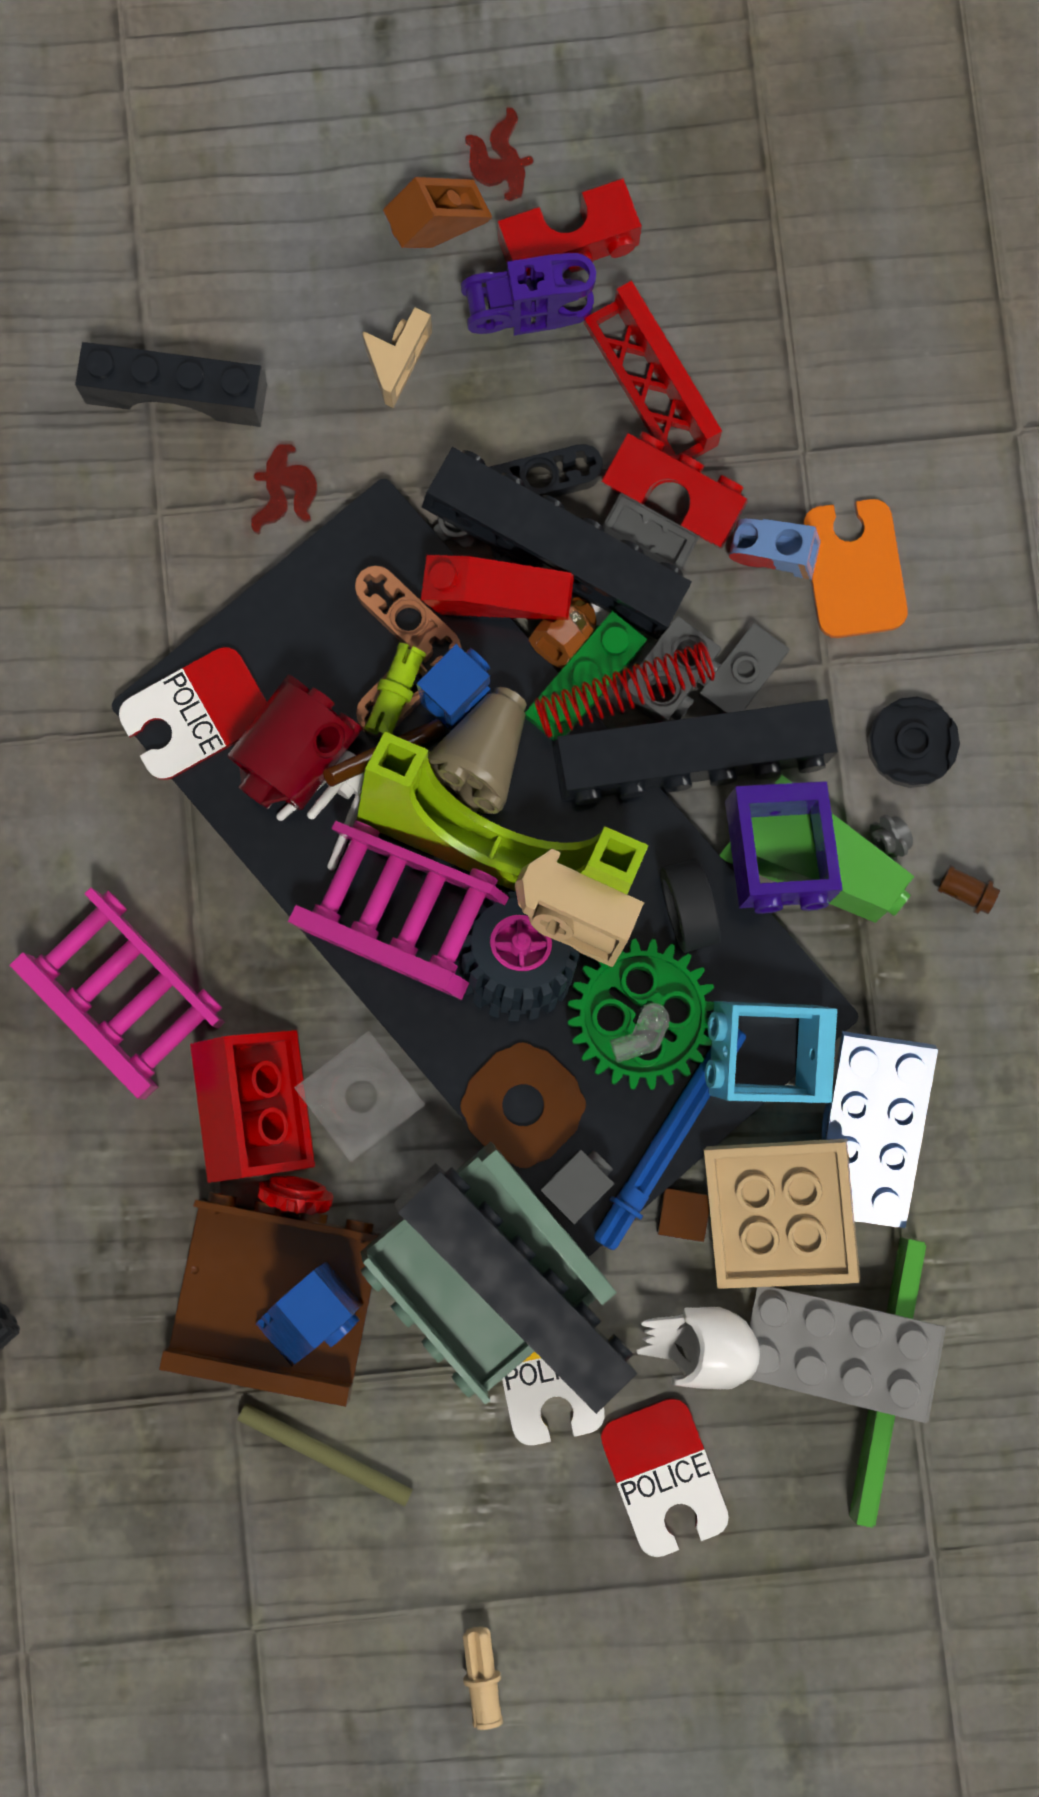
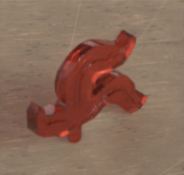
M507 108L506 119L496 124L490 136L492 149L502 159L489 158L485 143L478 136L467 135L465 143L471 146L469 161L472 176L487 187L499 185L506 180L510 191L505 193L504 199L513 201L522 197L526 178L524 167L533 164L534 159L532 156L520 159L517 151L510 146L509 139L518 124V116L513 108Z
M279 444L266 463V472H256L253 476L256 481H266V488L270 494L268 504L251 518V527L257 535L261 533V528L264 525L276 523L288 511V503L283 490L280 488L281 486L295 492L294 512L297 517L303 522L311 521V516L307 512L316 498L318 485L314 475L306 466L292 465L287 467L288 455L296 452V448L292 444Z

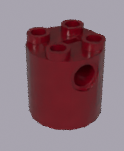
M288 674L228 753L227 757L239 767L241 784L238 788L266 809H269L272 803L285 801L301 811L325 780L323 771L337 764L358 736L362 727L342 712L337 715L331 709L335 703L314 687L309 690L303 683Z

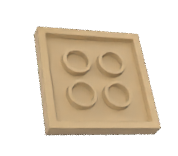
M847 1139L707 1146L705 1148L704 1155L717 1289L859 1283L860 1270Z

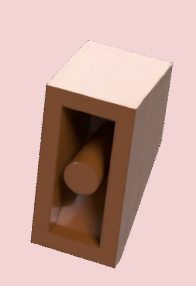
M414 177L383 209L391 225L392 233L399 241L401 248H433L477 228L493 218L475 181L470 179Z

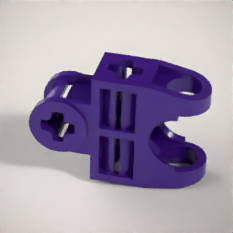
M579 253L546 255L508 261L507 271L485 272L466 278L460 286L462 294L468 300L470 317L467 319L468 330L476 334H488L506 328H513L515 336L558 329L583 322L584 318L591 314L594 305L592 290L596 283V268L593 262L588 257ZM579 266L587 271L589 279L584 283L579 280H571V278L563 279L562 275L569 267ZM526 268H530L529 276H526ZM482 283H486V287L482 288ZM484 297H487L488 310H486ZM582 297H585L587 301L585 307L577 312L568 311L563 307V305L577 301ZM531 317H535V323L531 324Z

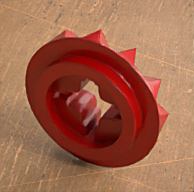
M273 1176L270 1180L262 1181L259 1184L258 1198L269 1207H276L281 1209V1211H290L296 1214L306 1213L314 1215L316 1213H325L329 1211L334 1195L327 1191L326 1187L321 1183L295 1176Z

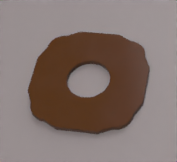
M521 1042L496 1052L469 1080L460 1107L470 1132L484 1146L492 1142L509 1163L519 1168H529L538 1162L550 1159L577 1131L581 1115L586 1108V1101L580 1092L576 1078L548 1051ZM516 1085H530L536 1088L543 1098V1113L531 1125H515L504 1115L502 1108L503 1098L507 1091Z

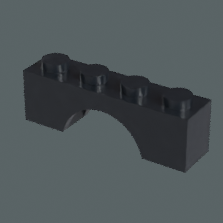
M82 342L75 386L84 402L90 405L130 410L132 406L139 403H170L195 409L218 422L261 427L267 391V382L261 365Z

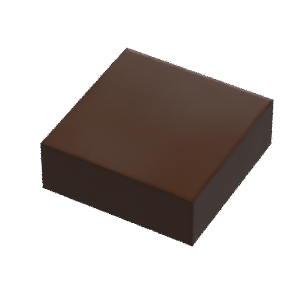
M665 1188L657 1234L704 1242L710 1208L708 1195Z

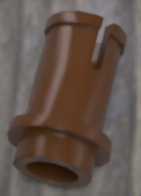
M951 865L947 868L937 889L940 893L943 892L974 907L973 912L976 914L980 911L989 914L1000 893V889L993 886V881L988 880L985 883L955 869Z

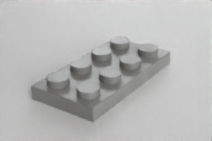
M757 1287L750 1328L760 1346V1360L757 1370L750 1380L923 1423L929 1422L946 1326L778 1287Z

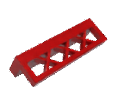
M632 280L616 289L615 301L585 317L584 325L650 435L665 443L662 452L676 460L679 458L680 454H675L667 440L670 427H675L690 432L696 445L681 453L695 459L718 446L722 429ZM619 314L627 327L624 342L605 337L599 324ZM631 336L637 345L629 343ZM613 349L621 351L619 359ZM626 352L645 357L649 364L646 379L627 374L623 367ZM653 372L659 382L651 380ZM635 386L643 388L642 395L639 394ZM648 389L667 394L672 402L668 416L651 412L645 404ZM675 409L681 419L673 418ZM657 423L666 425L664 434Z

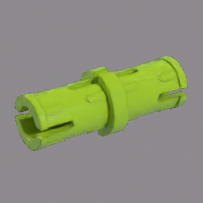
M406 643L398 644L397 652L386 678L380 679L377 690L380 693L368 722L364 726V729L377 736L379 732L382 735L384 732L393 735L405 702L410 703L414 693L410 689L422 660L426 656L425 652L414 646L409 650V645Z

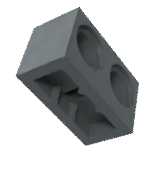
M677 616L644 661L647 660L653 665L655 656L663 661L665 653L670 654L674 659L676 649L679 650L689 646L694 650L695 643L701 641L708 650L714 672L716 673L721 664L715 661L721 647ZM697 645V654L706 678V683H702L696 665L690 668L693 673L696 685L699 682L705 687L710 681V679L708 678L702 665ZM703 653V657H704L706 666H707L708 671H709V673H710V675H711V670H710L709 664H708V662H707V660H706V657H705V655H704V653ZM668 656V672L675 688V695H673V699L665 703L651 701L646 683L639 669L636 670L639 688L645 701L644 706L639 700L633 680L630 678L627 682L635 708L656 723L670 721L671 718L674 720L682 719L694 702L688 696L694 687L690 683L686 666L677 660L678 668L686 690L683 691L680 687L676 670ZM657 660L659 679L662 684L669 687L666 674ZM646 663L650 686L657 683L656 678ZM623 687L620 697H622L629 703L626 691Z

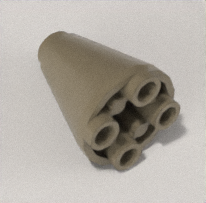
M496 687L491 694H487L428 753L431 769L440 783L457 800L475 813L496 814L501 811L506 803L525 721L524 710L527 704L519 694L504 687Z

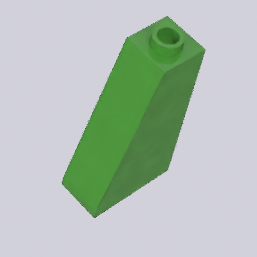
M781 775V777L777 780L775 784H787L792 782L783 775ZM832 813L843 890L829 904L874 923L887 912L895 916L911 896L905 889L914 878V875ZM810 814L751 818L760 876L775 882L820 880ZM729 842L719 856L726 862L733 864L731 843Z

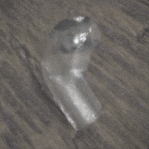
M659 1003L647 1004L639 1015L633 1033L610 1040L617 1063L653 1052L659 1048L670 1021L669 1014L664 1006Z

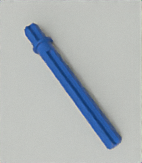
M738 1029L737 1052L746 1039V1034ZM712 1046L627 1183L625 1182L616 1198L611 1196L609 1199L614 1204L594 1236L597 1242L608 1249L615 1250L635 1218L639 1220L643 1218L640 1212L648 1201L649 1195L711 1095H709V1087L705 1080V1068L707 1062L711 1060Z

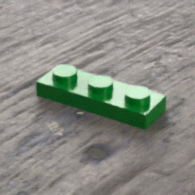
M612 611L538 697L540 703L544 695L552 705L551 695L553 692L557 693L562 700L563 688L568 690L572 696L573 685L578 686L582 692L584 681L592 688L594 677L601 682L602 686L604 674L608 675L613 681L614 671L621 674L624 667H627L646 645L647 639ZM606 679V687L608 689L611 685ZM595 681L597 696L599 700L603 693L600 687L598 686L597 682ZM585 685L587 700L591 709L595 702ZM575 689L576 700L582 719L587 714V711ZM565 693L566 704L574 729L579 721ZM556 697L555 703L563 730L562 734L559 732L550 708L545 701L547 717L553 734L550 739L556 742L558 736L569 735L572 731ZM534 702L525 712V718L545 734Z

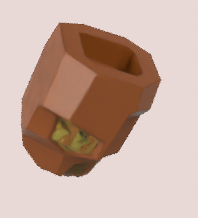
M582 597L571 598L569 620L543 619L533 631L529 642L534 650L549 663L563 669L594 633L597 623L595 610Z

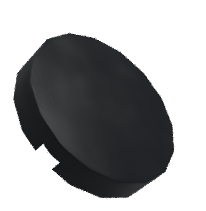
M918 696L900 698L883 708L872 722L867 738L869 758L878 773L893 784L907 788L928 786L942 778L956 761L960 740L958 727L953 718H950L942 710L943 707L935 701Z

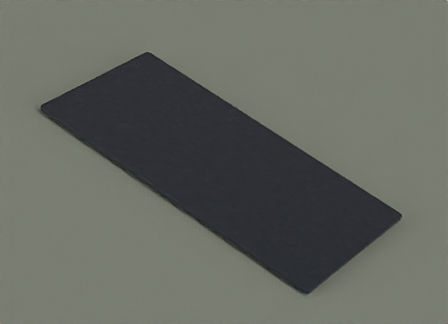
M380 479L115 698L112 702V709L119 717V709L122 703L131 696L212 651L226 647L236 650L242 657L266 701L270 699L289 674L303 683L309 690L314 687L329 697L335 703L331 709L337 715L342 712L359 724L356 714L359 702L389 671L397 652V646L401 642L362 606L355 589L356 578L367 567H384L421 600L427 555L455 556V554L389 480ZM372 580L366 583L369 590L367 596L371 597L376 593L387 603L388 608L382 611L384 614L388 613L393 602L403 597L401 594H398L395 601H393L385 593L384 580L377 584ZM424 603L457 635L463 651L467 652L470 648L473 649L490 666L487 673L490 675L488 687L491 689V693L496 687H504L516 692L527 704L524 713L535 702V698H538L559 674L551 663L534 650L529 642V638L511 618L440 615ZM405 608L397 614L395 622L402 630L411 631L420 625L422 616L413 608ZM435 641L431 644L433 647L432 657L426 663L423 660L421 663L427 671L431 669L430 664L437 657L444 656L449 651L450 642L446 641L440 645ZM418 673L410 689L413 693L418 691L417 682L422 678ZM420 703L394 729L393 735H402L437 718ZM373 705L367 709L369 715H371V712L374 707ZM590 709L594 722L591 723L588 714H586L582 718L583 727L578 723L569 735L608 730V728ZM525 718L506 803L503 809L496 814H483L479 812L477 814L513 832L545 841L559 843L586 841L597 836L605 826L649 845L627 894L644 902L629 940L623 949L624 953H629L632 939H637L641 951H646L650 941L656 939L657 953L661 954L673 944L675 945L673 959L677 961L689 953L691 959L686 968L692 972L703 967L705 971L697 982L700 986L706 984H713L714 989L704 995L707 1002L818 1005L837 1009L836 1040L841 1036L842 1031L846 1032L858 1021L859 1016L855 1008L771 913L760 914L755 913L754 908H739L734 871L660 787L647 789V794L629 799L620 798V793L602 795L601 801L588 805H576L574 799L562 801L553 751L555 742ZM154 720L149 722L143 731L135 735V737L147 751L151 749L158 750L169 744L172 738V730L167 722ZM445 727L444 736L420 747L427 749L429 753L450 731ZM362 729L346 751L358 755L377 746L381 736H371ZM235 744L178 776L171 778L289 917L295 905L311 912L315 904L321 905L350 843L349 841L347 842L336 869L329 870L327 865L339 837V834L332 830L335 821L344 824L356 796L355 794L346 799L336 793L314 819H309L307 817L308 811L328 788L327 783H325L314 793L301 811L296 809L284 820L279 821L276 815L288 803L285 801L272 803L269 809H266L238 788L241 784L240 769L227 757ZM380 833L378 838L468 875L470 874L465 869ZM367 849L337 912L341 916L338 921L339 924L351 928L353 921L359 922L388 857ZM698 859L706 873L716 904L721 941L715 945L684 953L677 942L669 919L662 891L660 871L663 867ZM407 865L405 866L377 925L376 931L379 934L376 940L389 945L393 937L398 938L427 873ZM446 881L444 882L416 942L415 947L418 949L416 957L429 962L432 954L438 955L467 892L466 889ZM496 884V887L506 895L508 892H514L511 889ZM484 898L482 903L486 908L488 907V898ZM301 930L466 1124L467 1121L461 1112L460 1105L466 1093L469 1080L496 1052L510 1048L514 1044L524 1042L535 1048L548 1051L576 1078L580 1092L586 1101V1108L581 1115L577 1131L550 1159L538 1162L529 1168H519L512 1163L510 1164L585 1254L589 1257L597 1251L602 1244L597 1242L594 1236L614 1204L609 1199L611 1196L616 1198L625 1182L627 1183L700 1063L694 1062L691 1059L686 1061L691 1073L687 1077L682 1075L677 1069L672 1070L674 1084L670 1086L664 1082L661 1075L656 1076L654 1090L648 1089L645 1078H639L635 1090H630L628 1076L625 1075L613 1085L611 1084L613 1070L609 1068L596 1075L594 1072L599 1060L594 1057L590 1060L582 1061L581 1058L589 1047L586 1043L573 1045L572 1040L582 1033L581 1028L571 1027L567 1024L568 1020L578 1017L580 1011L568 1007V1001L580 1000L583 996L573 988L574 982L588 984L590 981L582 971L584 966L595 970L600 968L597 960L580 952L568 993L562 1002L557 1000L554 1010L547 1014L541 1008L536 1019L528 1021L526 1014H520L519 1021H508L509 1014L500 1012L499 1017L496 1018L489 1015L490 1007L485 1004L481 1009L473 1003L474 992L467 995L465 993L462 1000ZM457 957L454 964L458 966L459 959ZM633 970L627 974L626 984L631 992L645 994L651 988V979L646 972ZM611 987L609 989L610 995L635 1012L636 1015L632 1021L636 1025L640 1026L642 1023L648 1022L670 1042L676 1041L674 1033L650 1017V1012L653 1008L646 1003L641 1008L637 1007L617 988ZM671 998L666 1000L663 1005V1013L668 1021L677 1024L685 1021L688 1010L682 1000ZM605 1006L598 1011L597 1021L606 1031H615L621 1027L623 1016L618 1008ZM714 1010L707 1012V1018L710 1017ZM739 1016L738 1029L746 1034V1039L736 1055L735 1084L786 1085L796 1076L799 1018ZM705 1029L704 1035L709 1037L708 1029ZM643 1034L636 1038L634 1050L639 1058L650 1061L657 1057L659 1044L653 1036ZM700 1045L697 1047L703 1058L710 1049V1047ZM521 1084L507 1091L503 1098L502 1108L504 1115L511 1123L518 1126H528L535 1123L541 1117L544 1110V1101L536 1088ZM710 1096L649 1195V1199L643 1209L705 1156L704 1150L707 1146L719 1144L765 1102L727 1101ZM578 1150H582L587 1156L594 1150L613 1169L607 1177L614 1185L573 1224L540 1189Z

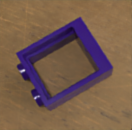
M827 781L735 786L725 800L739 908H754L755 913L766 914L780 911L785 905H800L801 910L805 911L828 907L829 903L843 888ZM810 814L820 880L760 883L751 818Z

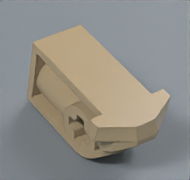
M554 849L522 867L515 882L518 905L522 908L523 913L528 915L530 924L540 934L567 944L580 953L613 967L629 940L644 902L557 863L561 853Z

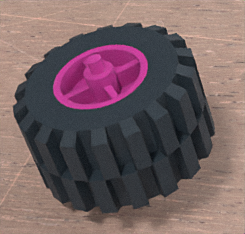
M516 891L508 892L507 896L509 898L506 905L490 899L487 908L481 905L460 950L458 974L459 977H463L464 980L469 982L465 993L467 995L474 992L473 1003L481 1009L485 1004L490 1007L489 1015L496 1018L499 1017L500 1012L509 1014L508 1021H519L520 1014H526L529 1021L538 1018L541 1008L548 1014L555 1009L557 1000L563 1001L573 980L579 951L567 944L540 934L530 924L528 915L524 914L522 908L518 905Z

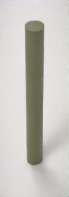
M247 1403L237 1419L243 1424L404 1507L413 1491L412 1488Z

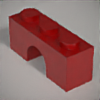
M624 178L581 193L580 213L584 224L576 231L561 233L553 230L545 222L540 207L499 220L498 242L506 263L508 261L566 253L582 254L592 262L609 255L612 258H618L629 254L640 243L642 225ZM572 266L566 270L578 272L584 269L579 266ZM526 268V276H529L530 268Z
M643 431L638 438L627 433L601 482L642 505L646 504L649 496L658 486L665 483L681 485L688 491L690 497V507L681 526L722 549L748 503V499L740 495L744 487L723 475H720L717 482L701 473L704 465L683 453L676 460L662 452L665 443Z

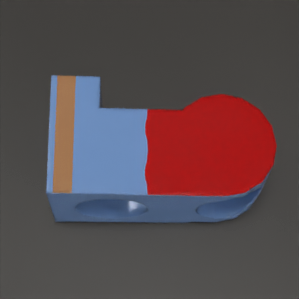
M739 519L736 523L729 558L745 566L765 567L791 572L794 574V577L812 580L821 541L815 526L768 519Z

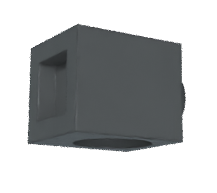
M578 1150L540 1190L575 1224L614 1185L607 1177L613 1169L594 1150L588 1156L582 1150Z

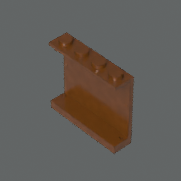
M209 1192L208 1200L196 1199L193 1207H197L198 1212L169 1347L163 1350L159 1370L346 1407L350 1401L372 1286L360 1271L365 1266L362 1262L360 1251L381 1235L380 1233L373 1232L374 1224L346 1219L344 1227L327 1223L328 1215L323 1213H316L314 1215L300 1213L299 1218L281 1214V1209L269 1207L262 1201H255L253 1208L235 1205L236 1196ZM327 1262L363 1304L355 1312L360 1320L334 1346L330 1348L323 1341L312 1352L291 1367L256 1323L276 1302L308 1274Z

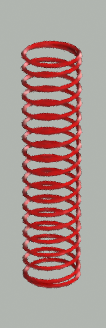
M701 641L695 643L694 651L691 647L686 646L684 648V655L676 649L674 659L668 653H665L663 661L655 656L653 665L647 660L644 661L643 669L635 663L633 673L629 668L624 667L623 677L619 672L614 671L613 681L608 675L604 674L602 678L603 686L594 677L592 688L587 682H583L582 692L578 686L573 685L572 696L568 690L563 688L562 700L557 693H552V705L544 695L541 698V703L538 698H535L536 709L546 736L552 738L553 734L547 717L545 701L550 708L559 732L563 733L557 713L555 697L563 710L570 730H573L565 693L574 708L580 726L583 727L575 689L585 706L590 722H594L587 700L585 685L592 695L600 718L604 719L597 696L595 681L604 695L611 716H614V711L609 700L606 679L615 693L621 712H624L617 688L616 675L626 691L631 708L634 709L635 706L629 692L626 671L633 680L639 700L644 706L645 701L639 688L636 667L644 678L651 701L654 702L655 697L648 680L646 663L656 678L661 697L665 698V693L658 676L657 660L666 674L671 693L675 695V688L668 672L667 656L676 670L681 689L685 691L686 687L678 668L677 653L681 656L686 666L692 687L695 688V679L688 664L687 649L694 657L700 679L705 684L706 678L698 660L697 645L704 670L708 678L714 681L715 672L706 646ZM703 653H704V655H705V657H706V660H707V662H708V664H709V667H710V670H711V675H710V673H709V671H708V668H707V666H706V663H705V660H704V657H703Z

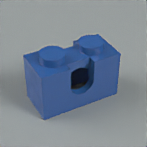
M455 644L417 682L420 703L451 731L487 694H491V689L488 687L490 675L487 673L490 666L473 649L470 648L465 652Z

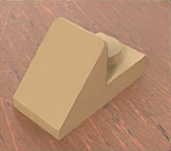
M414 307L408 321L402 319L397 325L392 338V344L366 332L362 333L365 349L385 405L394 408L432 334L431 315Z

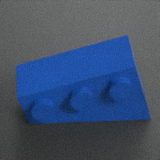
M325 1262L314 1269L276 1302L256 1325L292 1367L323 1341L331 1348L342 1339L360 1320L355 1312L363 1304L332 1267Z

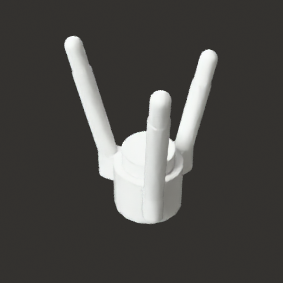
M346 751L337 764L356 755ZM365 772L333 787L328 785V788L308 811L307 817L314 819L336 793L346 799L355 794L356 796L344 822L345 825L352 827L355 820H357ZM325 780L317 790H319L326 783ZM287 804L277 813V819L279 821L284 820L296 808ZM339 835L327 865L331 871L336 869L348 842L341 835Z

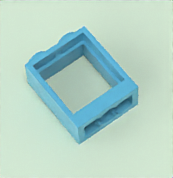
M714 1001V1012L711 1013L708 1020V1034L712 1040L711 1060L707 1062L705 1068V1080L709 1087V1095L727 1101L832 1103L837 1009L818 1005ZM739 1016L799 1018L795 1086L735 1084Z

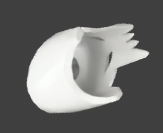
M721 1307L684 1308L683 1314L678 1316L657 1317L640 1322L641 1325L650 1327V1329L644 1330L650 1336L643 1338L645 1342L650 1344L637 1349L635 1352L640 1355L675 1360L684 1375L672 1376V1385L702 1389H733L752 1378L757 1370L760 1360L758 1340L747 1322L729 1310ZM675 1343L683 1348L686 1358L678 1351Z

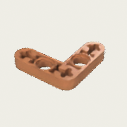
M371 566L360 572L356 578L355 589L362 606L401 643L408 644L409 650L414 646L425 652L424 663L432 657L433 647L431 644L435 641L440 645L446 641L450 642L449 650L455 644L461 648L460 639L389 570L380 566ZM372 580L377 584L384 580L385 593L393 601H395L398 594H401L403 597L393 602L388 613L384 614L382 611L388 608L387 603L376 593L371 597L367 596L369 590L366 583ZM405 608L417 610L422 616L420 625L411 631L399 628L395 620L401 610ZM443 656L437 657V658L430 664L431 668H432ZM421 664L417 673L423 677L428 671ZM377 683L361 699L357 706L356 714L359 725L364 732L371 736L380 737L382 733L379 732L377 736L364 729L370 717L367 709L375 705L380 693L377 690ZM418 691L413 694L410 703L405 702L395 728L420 704Z

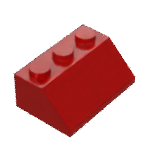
M297 1030L222 1036L191 1043L190 1048L207 1182L212 1183L315 1168Z

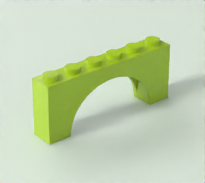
M388 732L383 733L365 768L357 821L375 828L384 835L471 872L472 868L483 871L498 879L497 884L516 891L515 882L522 867L554 849L561 853L557 863L628 894L649 846L605 826L592 839L574 843L540 840L503 828L475 813L446 790L431 769L427 749Z

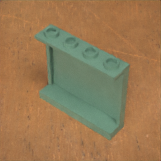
M489 1142L456 1170L471 1186V1189L466 1192L477 1206L486 1201L504 1220L499 1228L510 1239L518 1234L537 1255L531 1261L543 1273L550 1267L566 1283L569 1289L564 1295L575 1306L581 1301L589 1306L596 1299L603 1305L617 1293L606 1277L492 1142ZM403 1217L399 1218L360 1251L362 1262L365 1265L360 1270L362 1275L377 1292L383 1288L388 1291L395 1300L391 1305L393 1311L408 1328L414 1323L426 1336L421 1340L426 1350L438 1363L443 1359L449 1362L456 1370L451 1376L468 1398L476 1394L486 1405L491 1401L488 1391L535 1352Z

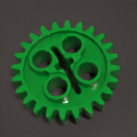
M632 939L629 953H624L622 950L613 967L597 961L600 967L598 970L584 966L582 971L590 981L588 984L574 982L573 988L583 996L580 1000L568 1001V1007L580 1011L578 1017L568 1020L567 1024L571 1027H580L582 1031L581 1034L572 1040L573 1045L587 1044L589 1049L583 1054L581 1059L582 1061H587L596 1057L599 1060L594 1072L596 1075H599L607 1068L613 1070L611 1076V1084L613 1085L625 1075L628 1076L630 1090H635L639 1078H645L648 1089L654 1090L656 1076L661 1075L664 1082L670 1086L674 1084L672 1070L677 1069L682 1075L687 1077L691 1074L686 1063L688 1059L697 1063L704 1061L697 1047L699 1045L705 1047L712 1046V1040L704 1035V1031L708 1029L709 1018H707V1012L714 1010V1002L705 1001L704 995L714 989L713 984L700 986L697 982L705 971L703 967L692 972L686 968L691 959L689 953L679 961L673 959L675 945L673 944L661 954L657 953L656 939L650 941L646 951H641L637 939ZM642 970L650 976L651 988L647 993L635 994L629 990L626 984V976L630 971ZM611 987L617 988L637 1007L641 1008L646 1003L653 1008L650 1012V1017L674 1033L676 1041L670 1042L648 1022H644L640 1026L636 1025L632 1021L635 1018V1012L610 995L609 989ZM677 998L686 1004L688 1014L684 1022L679 1024L672 1023L665 1018L663 1005L666 1000ZM614 1006L622 1013L623 1023L618 1030L606 1031L598 1024L597 1013L602 1007ZM643 1034L653 1036L659 1044L657 1057L650 1061L639 1058L634 1050L636 1038Z

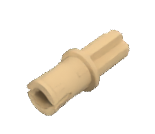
M472 1627L467 1629L463 1635L467 1674L463 1677V1683L469 1688L473 1728L477 1727L478 1730H488L503 1724L497 1684L501 1680V1673L495 1670L490 1630L487 1627Z

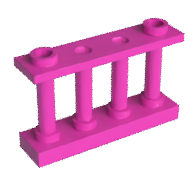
M355 820L353 826L350 827L335 821L332 830L350 842L321 905L315 904L312 912L295 905L288 922L306 933L462 1000L469 982L455 974L458 966L454 963L484 898L506 905L509 897L496 887L498 879L475 868H472L468 875L378 838L380 834L378 830ZM367 849L388 857V860L359 922L353 921L351 928L338 923L341 916L337 912ZM407 865L427 873V876L398 938L393 937L388 945L376 940L379 934L376 928ZM446 881L466 889L467 892L438 955L432 954L428 962L416 957L418 949L415 945Z
M90 888L84 894L93 902L96 908L45 957L40 954L35 959L34 956L22 952L9 966L137 1099L146 1100L158 1088V1085L151 1079L155 1074L153 1068L204 1019L211 1026L219 1029L225 1023L217 1014L222 1009V1006L204 988L198 994L122 916L128 909L109 890L102 895L95 889ZM111 921L128 941L77 990L72 987L67 992L56 980L60 975L58 969L105 924ZM142 953L160 973L109 1022L104 1020L98 1024L87 1013L92 1007L90 1002ZM174 986L192 1006L141 1055L135 1053L130 1057L119 1046L124 1040L121 1035Z

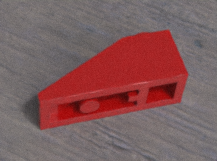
M427 555L421 600L440 615L569 620L574 575L570 572L472 556Z

